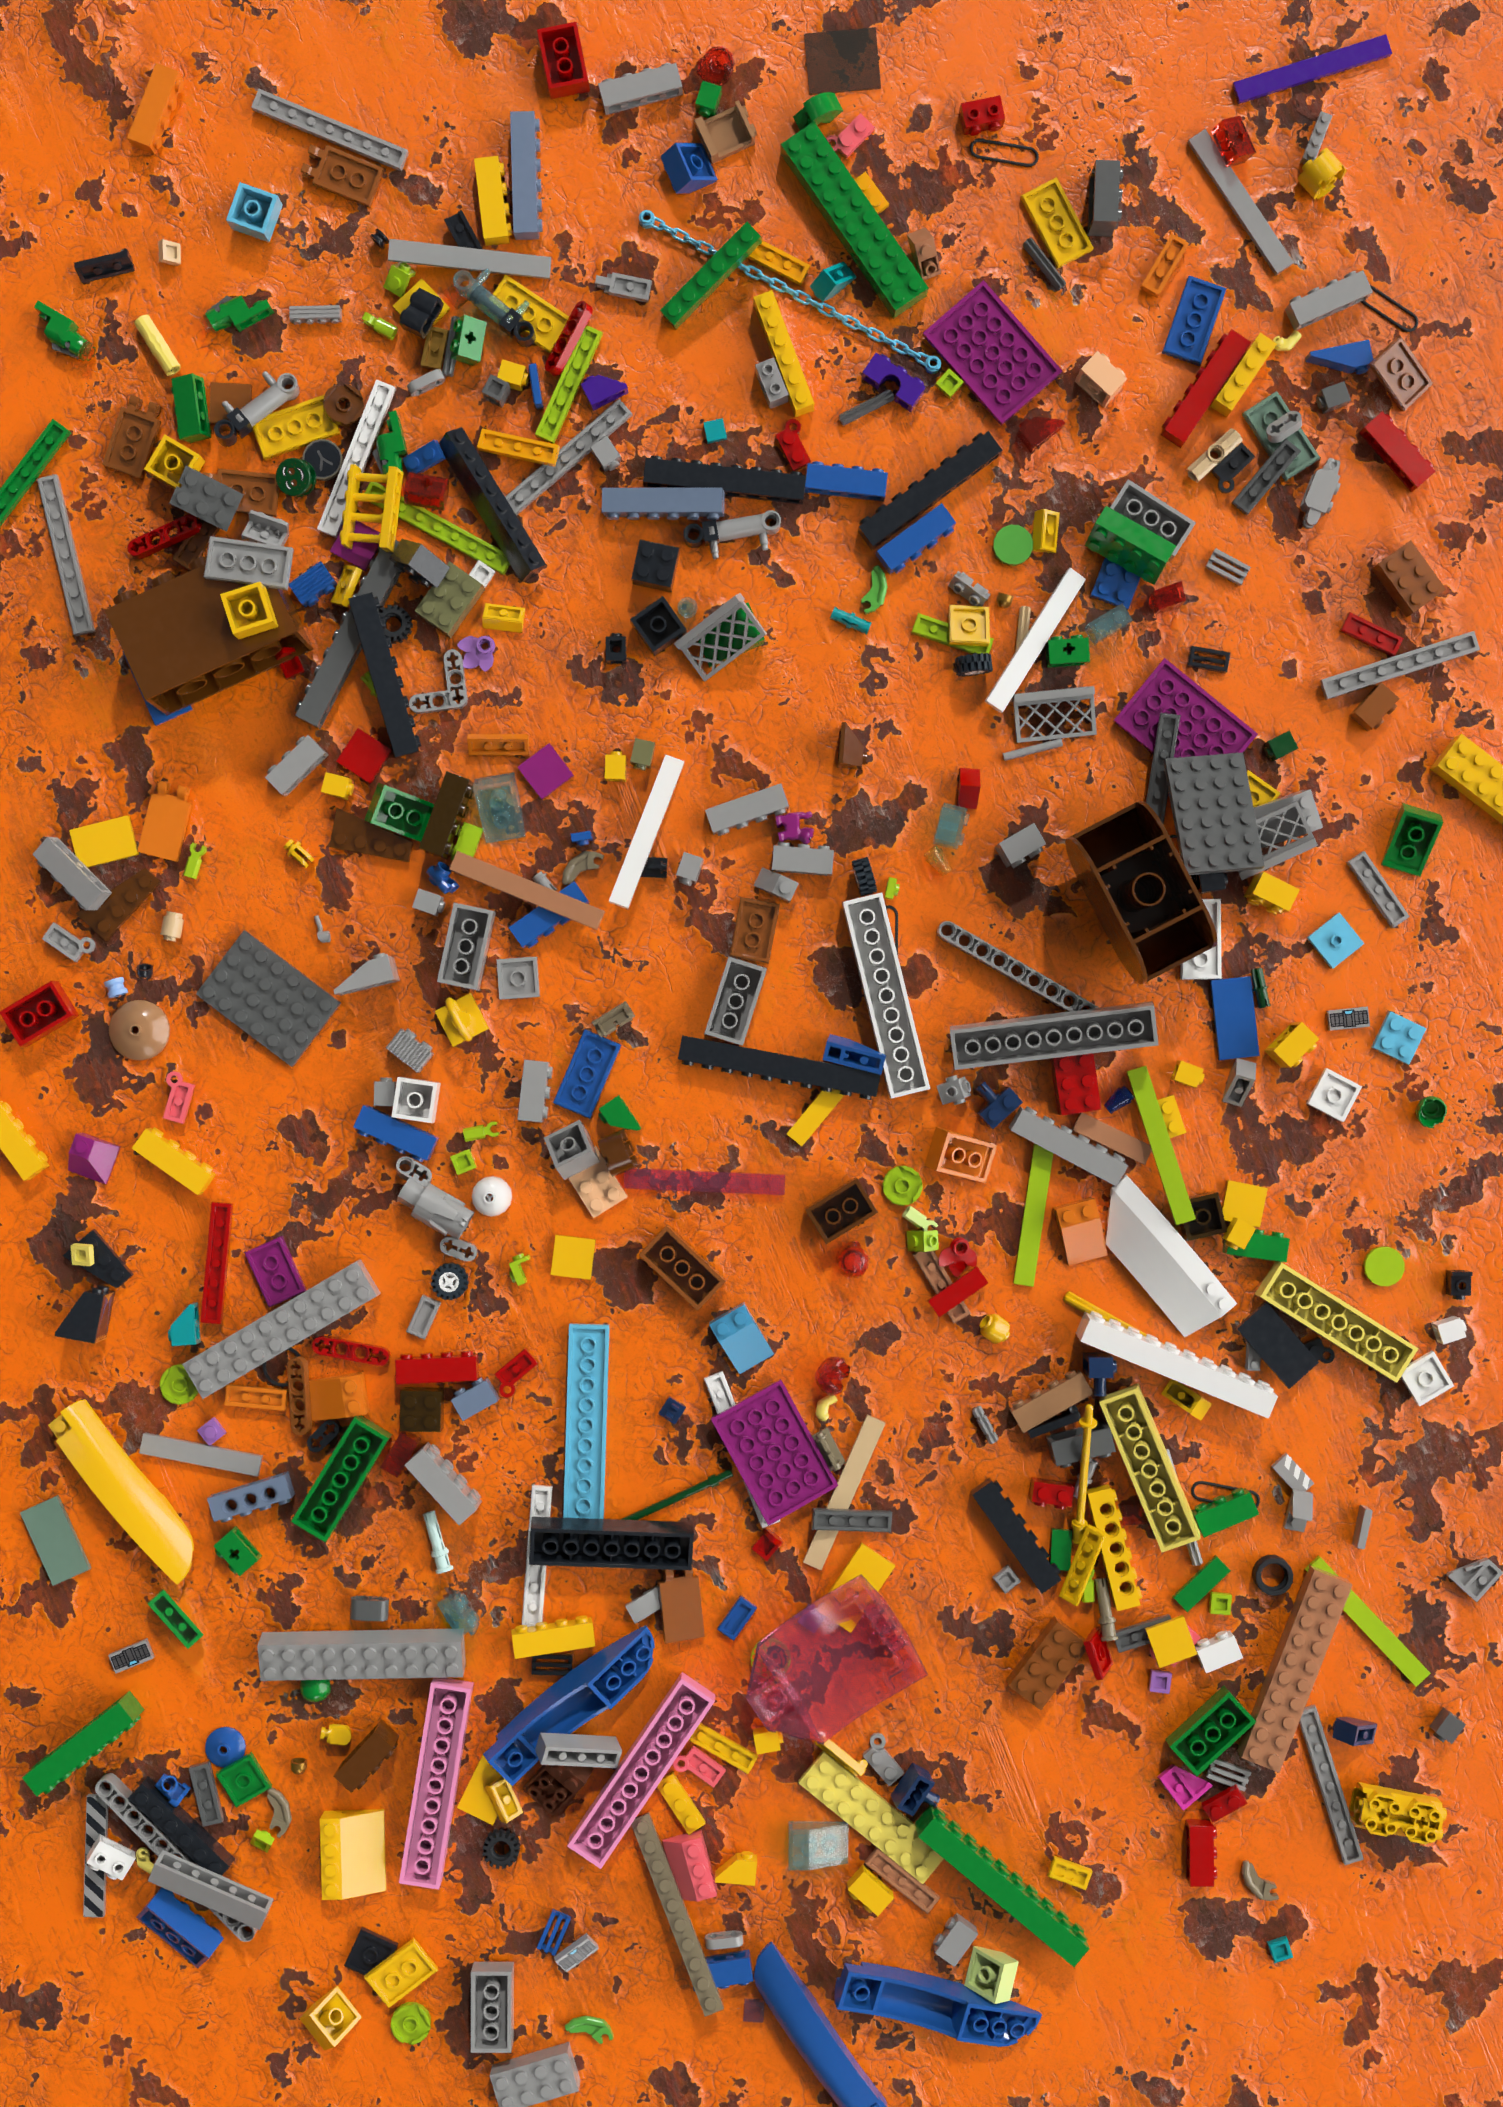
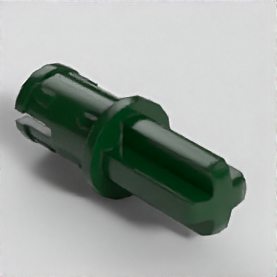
M1254 968L1251 970L1254 985L1252 990L1255 991L1257 1007L1271 1006L1267 992L1269 987L1268 985L1266 986L1263 969Z

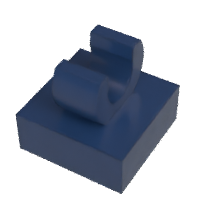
M669 1396L658 1414L676 1424L686 1406Z

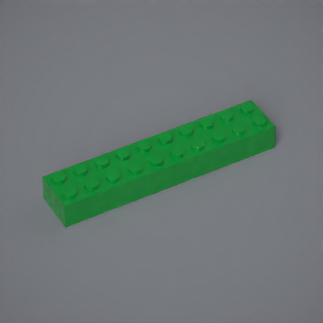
M812 122L783 142L780 150L781 156L892 317L896 318L925 298L929 287L816 123Z
M929 1805L915 1822L918 1837L1070 1965L1075 1967L1090 1949L1087 1943L1088 1939L1084 1935V1929L1077 1923H1071L1068 1920L1069 1917L1062 1910L1057 1911L1053 1908L1054 1905L1048 1898H1041L1038 1895V1891L1031 1884L1027 1886L1022 1882L1023 1879L1017 1872H1010L1007 1869L1008 1866L1001 1859L998 1858L996 1860L992 1857V1852L984 1845L982 1847L976 1843L977 1840L970 1833L965 1834L961 1831V1826L956 1821H949L945 1817L946 1814L939 1807L934 1808Z

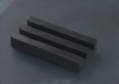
M1190 646L1186 667L1227 673L1230 652ZM1194 652L1225 657V660L1194 655ZM1193 660L1221 664L1224 667L1196 663Z
M550 1653L532 1656V1675L565 1676L572 1670L573 1654ZM537 1659H565L568 1660V1663L537 1662ZM536 1667H563L568 1669H539Z

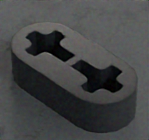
M336 1419L326 1420L308 1438L307 1447L309 1450L319 1452L339 1434L341 1430L339 1421ZM327 1424L335 1425V1433L333 1431L328 1435L324 1433L328 1429ZM322 1436L323 1439L319 1443L321 1447L319 1445L313 1446V1438L316 1440Z

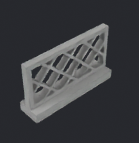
M741 593L732 597L674 643L678 650L681 649L704 682L767 635L764 628L744 602L745 598ZM740 608L746 613L745 621L735 620L736 611ZM723 621L731 622L730 633L720 632V626ZM735 623L745 625L744 636L734 634ZM748 626L756 627L760 634L755 638L747 637ZM706 634H716L715 645L705 644ZM719 635L729 637L728 648L718 646ZM733 638L743 639V645L740 650L732 648ZM692 645L701 646L700 656H693L688 648ZM704 647L714 648L713 659L703 658ZM718 649L728 651L726 661L717 660ZM703 661L712 663V671L707 675L702 669Z
M1087 686L1014 694L1012 702L1016 743L1097 735L1094 703L1095 687ZM1089 699L1090 707L1085 713L1076 707L1081 700ZM1063 701L1072 706L1065 715L1056 709ZM1044 703L1052 708L1046 717H1043L1036 711ZM1026 705L1032 712L1026 719H1023L1019 715L1018 706ZM1073 709H1076L1083 715L1076 724L1067 718ZM1054 711L1063 717L1056 727L1047 720ZM1034 712L1043 719L1036 729L1027 722ZM1084 718L1091 722V731L1084 732L1078 727ZM1064 720L1073 726L1070 732L1066 734L1058 729ZM1044 722L1053 728L1047 736L1042 735L1038 731ZM1025 724L1034 730L1029 737L1021 738L1020 729Z
M1297 800L1256 819L1257 827L1261 828L1259 839L1264 829L1275 834L1271 843L1260 840V843L1270 846L1267 854L1263 855L1264 868L1238 871L1239 875L1244 880L1318 846ZM1296 807L1298 812L1296 821L1284 818L1287 810ZM1271 817L1280 819L1276 830L1265 827L1267 820ZM1299 818H1301L1303 824L1298 823ZM1283 820L1294 824L1290 835L1279 831ZM1298 825L1304 827L1308 835L1297 838L1293 836V833ZM1278 834L1289 837L1285 846L1279 847L1274 845Z

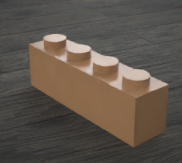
M1073 1369L1064 1375L1065 1378L1059 1381L1055 1379L1049 1382L1047 1388L1042 1391L1040 1389L1035 1390L1029 1394L1030 1397L1026 1400L1020 1399L1012 1404L1013 1407L1009 1410L1023 1433L1094 1394L1080 1370L1075 1371Z

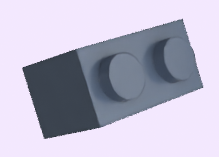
M480 1377L477 1381H473L471 1383L472 1387L467 1390L463 1387L454 1392L455 1396L451 1399V1402L462 1421L498 1402L500 1399L489 1378L483 1380Z

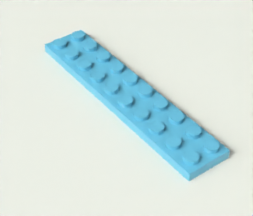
M569 1324L563 1518L604 1519L610 1324Z

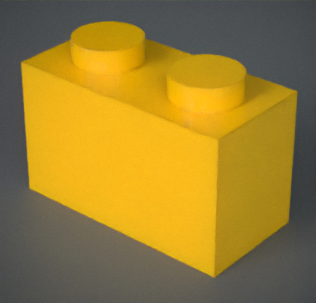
M864 1865L847 1881L849 1895L855 1900L859 1899L869 1913L873 1912L879 1916L894 1899L893 1891Z

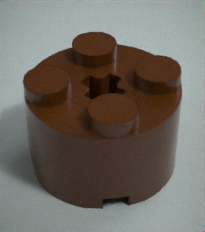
M624 1129L598 1140L602 1157L605 1158L606 1166L612 1177L639 1166L636 1156H632L634 1147L630 1140L627 1141L628 1137Z

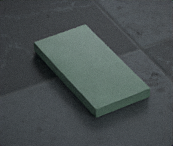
M1278 391L1242 414L1269 457L1284 440L1278 443L1270 442L1267 439L1266 429L1272 422L1290 412ZM1301 428L1286 438L1301 452L1282 473L1281 476L1284 481L1289 480L1320 459V456Z
M59 1495L20 1512L53 1586L91 1569V1565Z

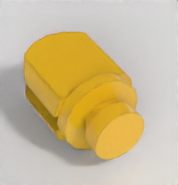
M290 839L283 847L286 851L289 850L287 856H292L304 868H307L309 866L308 863L296 851L310 862L314 858L301 847L300 842L294 844L295 842Z
M329 1724V1730L326 1727H322L320 1739L324 1740V1738H327V1743L331 1745L345 1746L350 1742L351 1729L347 1725Z

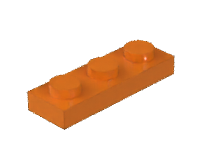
M1171 234L1140 288L1158 298L1189 243Z
M468 734L467 736L469 755H529L528 734Z
M227 1384L225 1405L285 1411L287 1408L288 1389Z

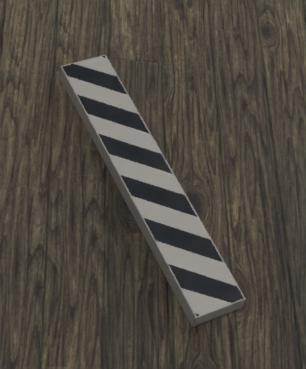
M88 1794L86 1801L83 1917H104L106 1911V1872L100 1869L95 1871L86 1863V1856L99 1834L108 1838V1805L97 1794Z

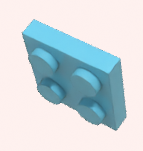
M1388 1011L1371 1048L1409 1065L1427 1028Z

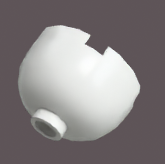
M495 1176L485 1177L478 1181L473 1188V1205L483 1215L490 1217L498 1216L511 1205L512 1191L507 1182L502 1178Z

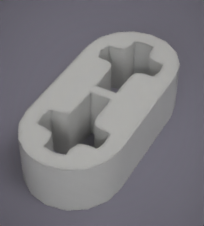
M436 369L411 381L407 388L411 396L415 397L441 385L446 379L441 369Z
M1290 411L1272 422L1266 429L1267 439L1272 443H1278L1298 431L1302 427L1301 414L1297 411Z
M447 1236L440 1242V1249L444 1254L463 1261H472L478 1254V1249L473 1243L462 1239L457 1240L452 1236ZM452 1240V1245L457 1246L458 1248H451L448 1251L446 1250L447 1246L444 1245V1243ZM471 1247V1251L474 1254L469 1257L465 1256V1252L460 1251L461 1248L467 1249Z
M738 1930L713 1932L705 1935V1946L710 1950L736 1948L744 1943L743 1933Z

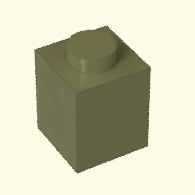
M635 738L630 760L635 769L644 771L646 768L651 769L656 746L655 742Z

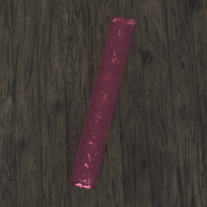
M634 1168L625 1172L624 1188L784 1195L785 1175Z

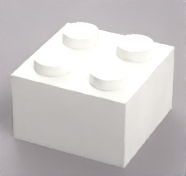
M397 1077L391 1117L435 1123L441 1083Z

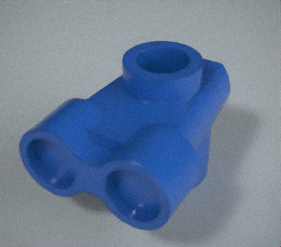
M438 862L436 865L430 866L426 871L430 876L428 878L433 885L438 886L444 894L455 892L459 885L454 879L449 877L451 873L450 867L443 862Z
M165 1773L154 1785L169 1799L168 1803L174 1808L179 1805L191 1789L184 1782L181 1784L177 1782L174 1776H168ZM164 1783H168V1784H169V1786H170L169 1790H166V1789L164 1788V1786H163Z

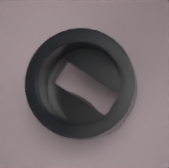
M143 963L137 965V975L141 980L143 978L149 980L153 976V966L151 964Z

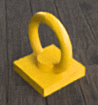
M472 993L457 1000L449 997L445 1001L446 1006L435 1011L453 1047L465 1041L469 1042L474 1036L489 1029Z

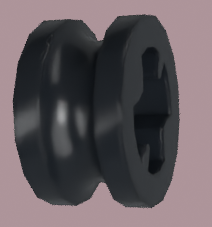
M376 229V233L371 234L370 237L383 250L385 248L384 245L389 244V239L379 229Z

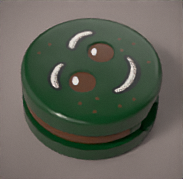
M288 458L278 466L276 482L284 494L304 497L310 494L316 485V472L313 466L306 460Z

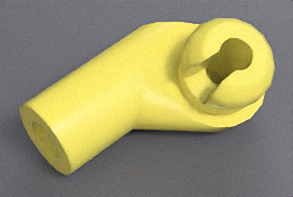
M1294 330L1288 339L1276 336L1273 339L1277 343L1274 349L1277 351L1291 350L1302 337L1301 333Z
M833 1392L817 1402L815 1414L820 1421H826L829 1418V1406L838 1401Z
M141 1847L136 1852L137 1866L151 1874L154 1863L150 1861L149 1850Z

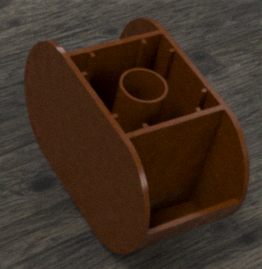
M1140 800L1066 838L1067 854L1077 879L1116 954L1136 982L1144 984L1217 945V934L1211 916L1166 828L1155 811L1146 802Z

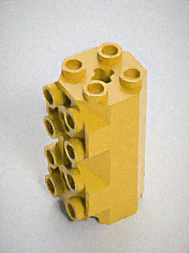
M1361 1782L1356 1784L1359 1788H1353L1349 1806L1350 1811H1354V1817L1350 1816V1821L1355 1827L1367 1829L1370 1834L1385 1837L1388 1835L1407 1837L1410 1842L1428 1844L1429 1842L1432 1843L1442 1839L1443 1820H1446L1447 1809L1442 1807V1802L1437 1797Z

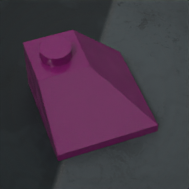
M76 1133L69 1151L68 1171L107 1184L120 1146L85 1133Z

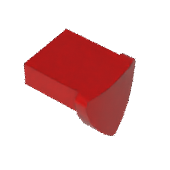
M282 648L275 655L276 659L279 660L290 655L292 652H296L295 648ZM299 656L279 664L287 680L305 672Z
M765 1527L762 1530V1535L753 1544L751 1549L768 1561L784 1542L776 1533Z

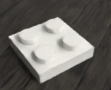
M1324 1068L1306 1104L1344 1122L1362 1086L1328 1068Z
M1432 1350L1409 1363L1401 1376L1418 1406L1427 1403L1454 1387L1441 1362Z

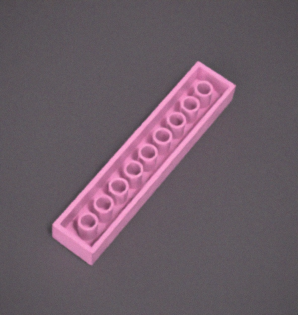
M683 1672L679 1675L569 1837L567 1847L601 1869L715 1702L714 1693Z
M433 1678L431 1682L399 1879L400 1884L438 1890L440 1888L474 1682L449 1678Z

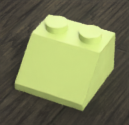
M973 1946L964 1986L994 2004L1010 2001L1019 1961L1004 1952Z

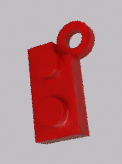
M796 419L788 420L785 430L775 434L792 471H797L807 466L808 463L811 464V460L798 436L801 431V424ZM795 424L797 429L792 431L789 426Z
M524 1348L494 1374L502 1383L499 1387V1392L505 1398L513 1396L515 1393L514 1384L538 1364V1361L527 1348ZM505 1386H509L511 1388L510 1393L504 1392Z

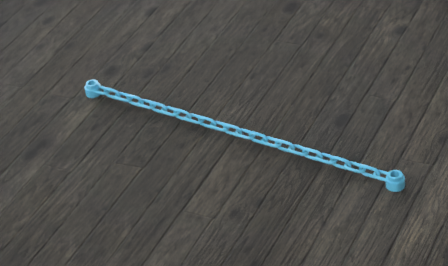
M644 210L639 215V223L645 229L664 230L670 233L674 239L682 243L688 242L706 255H714L717 252L709 243L702 240L697 241L691 238L687 232L665 225V222L655 217L650 210ZM648 215L650 219L644 220L643 217ZM655 220L660 222L659 227L654 225ZM677 231L686 235L683 237L684 240L675 236ZM701 244L709 247L708 252L700 248ZM741 263L737 267L743 270L747 276L755 280L761 279L767 282L772 289L781 293L786 292L804 305L810 304L816 307L818 312L827 317L834 316L841 320L845 326L853 330L859 329L865 332L867 337L877 342L883 341L887 343L894 351L914 357L916 362L925 366V370L928 373L935 374L940 370L941 360L937 356H929L923 352L917 353L909 349L907 344L885 337L882 331L874 327L868 328L860 324L858 319L850 315H842L836 312L834 307L824 302L818 303L809 294L801 290L795 291L787 287L785 282L775 277L769 278L763 275L760 269L752 265L746 266ZM750 268L759 272L757 277L748 273ZM774 281L782 284L781 289L773 286ZM800 293L808 298L803 301L797 297ZM823 306L831 309L830 314L821 310ZM847 318L857 323H854V326L846 323L848 321ZM872 330L880 334L879 339L870 335ZM896 343L904 346L903 351L895 348ZM921 355L927 358L926 362L919 360ZM935 361L937 365L931 366L930 362Z

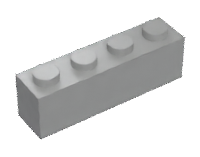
M665 63L658 68H646L639 73H626L620 78H608L598 83L605 115L683 95L682 83L676 63Z
M1363 270L1358 273L1352 271L1340 281L1334 279L1322 289L1317 287L1309 291L1308 295L1302 298L1300 295L1294 297L1289 301L1290 303L1285 311L1293 329L1299 330L1368 299L1373 291Z
M780 783L706 809L705 813L713 835L718 834V836L729 833L731 828L736 827L738 830L749 826L748 822L755 820L756 823L767 820L768 815H782L786 813L789 804Z
M47 837L32 854L37 859V863L51 873V877L65 887V892L76 898L78 905L82 909L98 910L112 892L58 837Z
M540 1732L535 1749L541 1765L617 1768L622 1754V1749L616 1736Z

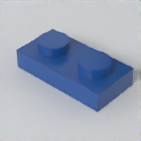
M432 440L402 458L409 476L413 478L446 459L438 440Z

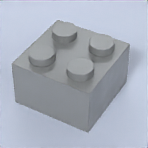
M1035 823L997 844L995 849L1006 868L1010 865L1012 868H1015L1026 861L1024 857L1029 855L1032 858L1044 851L1042 847L1046 845V842Z
M580 1120L544 1137L555 1168L564 1180L600 1162L590 1135Z

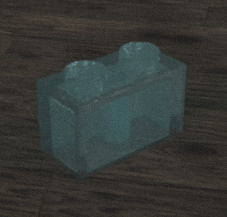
M1122 603L1088 623L1084 629L1095 646L1128 626L1133 620Z
M948 803L942 804L933 844L957 849L958 845L962 846L965 836L962 833L963 825L967 826L969 814H966L967 808Z

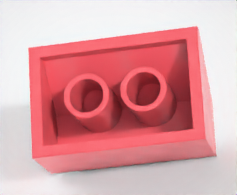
M696 1830L689 1835L685 1833L664 1839L663 1845L683 1900L701 1901L717 1896V1884L702 1830Z

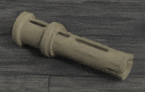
M1107 1578L1094 1579L1100 1618H1098V1624L1101 1626L1102 1633L1100 1640H1118L1114 1624L1116 1619L1112 1617Z

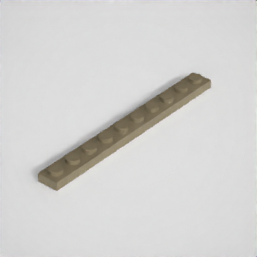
M649 1812L636 1817L631 1825L706 2017L723 2010L724 2005Z

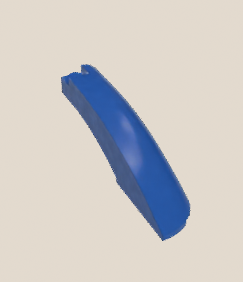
M645 1625L615 1641L571 1670L530 1703L496 1735L498 1740L483 1755L488 1763L511 1786L539 1761L535 1749L540 1732L571 1734L608 1708L611 1710L644 1678L652 1665L653 1648H655L653 1636Z
M769 1942L757 1957L754 1971L755 1984L778 2023L838 2107H888L886 2099L848 2050L817 2003L816 1998L773 1942Z
M861 1962V1965L845 1963L841 1977H837L835 1985V2004L838 2010L891 2018L937 2031L956 2038L957 2041L1004 2047L1018 2043V2039L1032 2033L1042 2016L1040 2012L1011 2000L994 2004L958 1982L907 1969Z

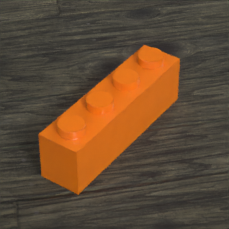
M155 63L127 136L133 147L154 155L157 149L161 147L162 135L169 126L171 112L176 108L178 93H181L184 87V81L179 71Z

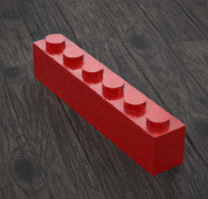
M1233 329L1230 330L1228 335L1225 333L1222 335L1217 343L1220 347L1217 351L1212 350L1206 359L1209 362L1206 368H1200L1195 376L1198 380L1194 385L1190 383L1184 392L1186 398L1183 402L1181 400L1178 401L1173 409L1176 413L1172 418L1168 416L1162 425L1164 431L1161 435L1179 448L1183 446L1251 344V341Z

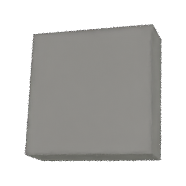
M1006 1565L992 1576L1005 1594L1021 1582L1009 1565Z

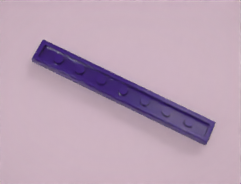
M1385 34L1233 82L1232 87L1238 104L1390 57L1392 51Z

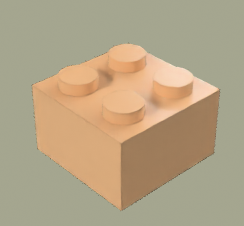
M1097 351L1080 369L1075 382L1105 408L1120 392L1127 378L1120 368H1115L1110 363V359L1105 354H1100Z

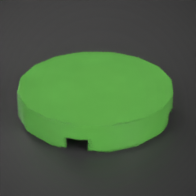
M1019 525L1003 527L997 532L993 540V551L996 558L1001 563L1010 566L1024 563L1033 550L1031 534Z

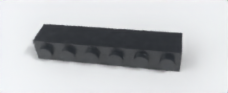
M989 1477L970 1492L1041 1594H1043L1061 1581L1058 1575L1061 1571L1055 1563L1050 1564L1047 1559L1050 1555L1043 1546L1038 1547L1035 1542L1038 1538L1032 1530L1027 1531L1024 1527L1026 1521L1021 1514L1016 1515L1012 1510L1015 1506L1010 1498H1004L1000 1493L1003 1489L998 1481L993 1482Z
M147 1776L128 1799L194 1862L222 1876L230 1868L235 1857L180 1805L176 1808L168 1803L169 1799L154 1786L156 1782Z

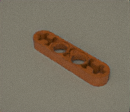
M296 1356L287 1363L290 1419L292 1431L296 1435H304L312 1428L309 1370L307 1360L302 1356ZM297 1363L301 1366V1368L298 1369V1367H295L294 1364ZM296 1381H300L303 1384L302 1391H298L295 1388ZM298 1400L304 1404L303 1411H300L296 1406ZM301 1422V1424L304 1425L305 1428L302 1429V1427L299 1426L298 1423Z

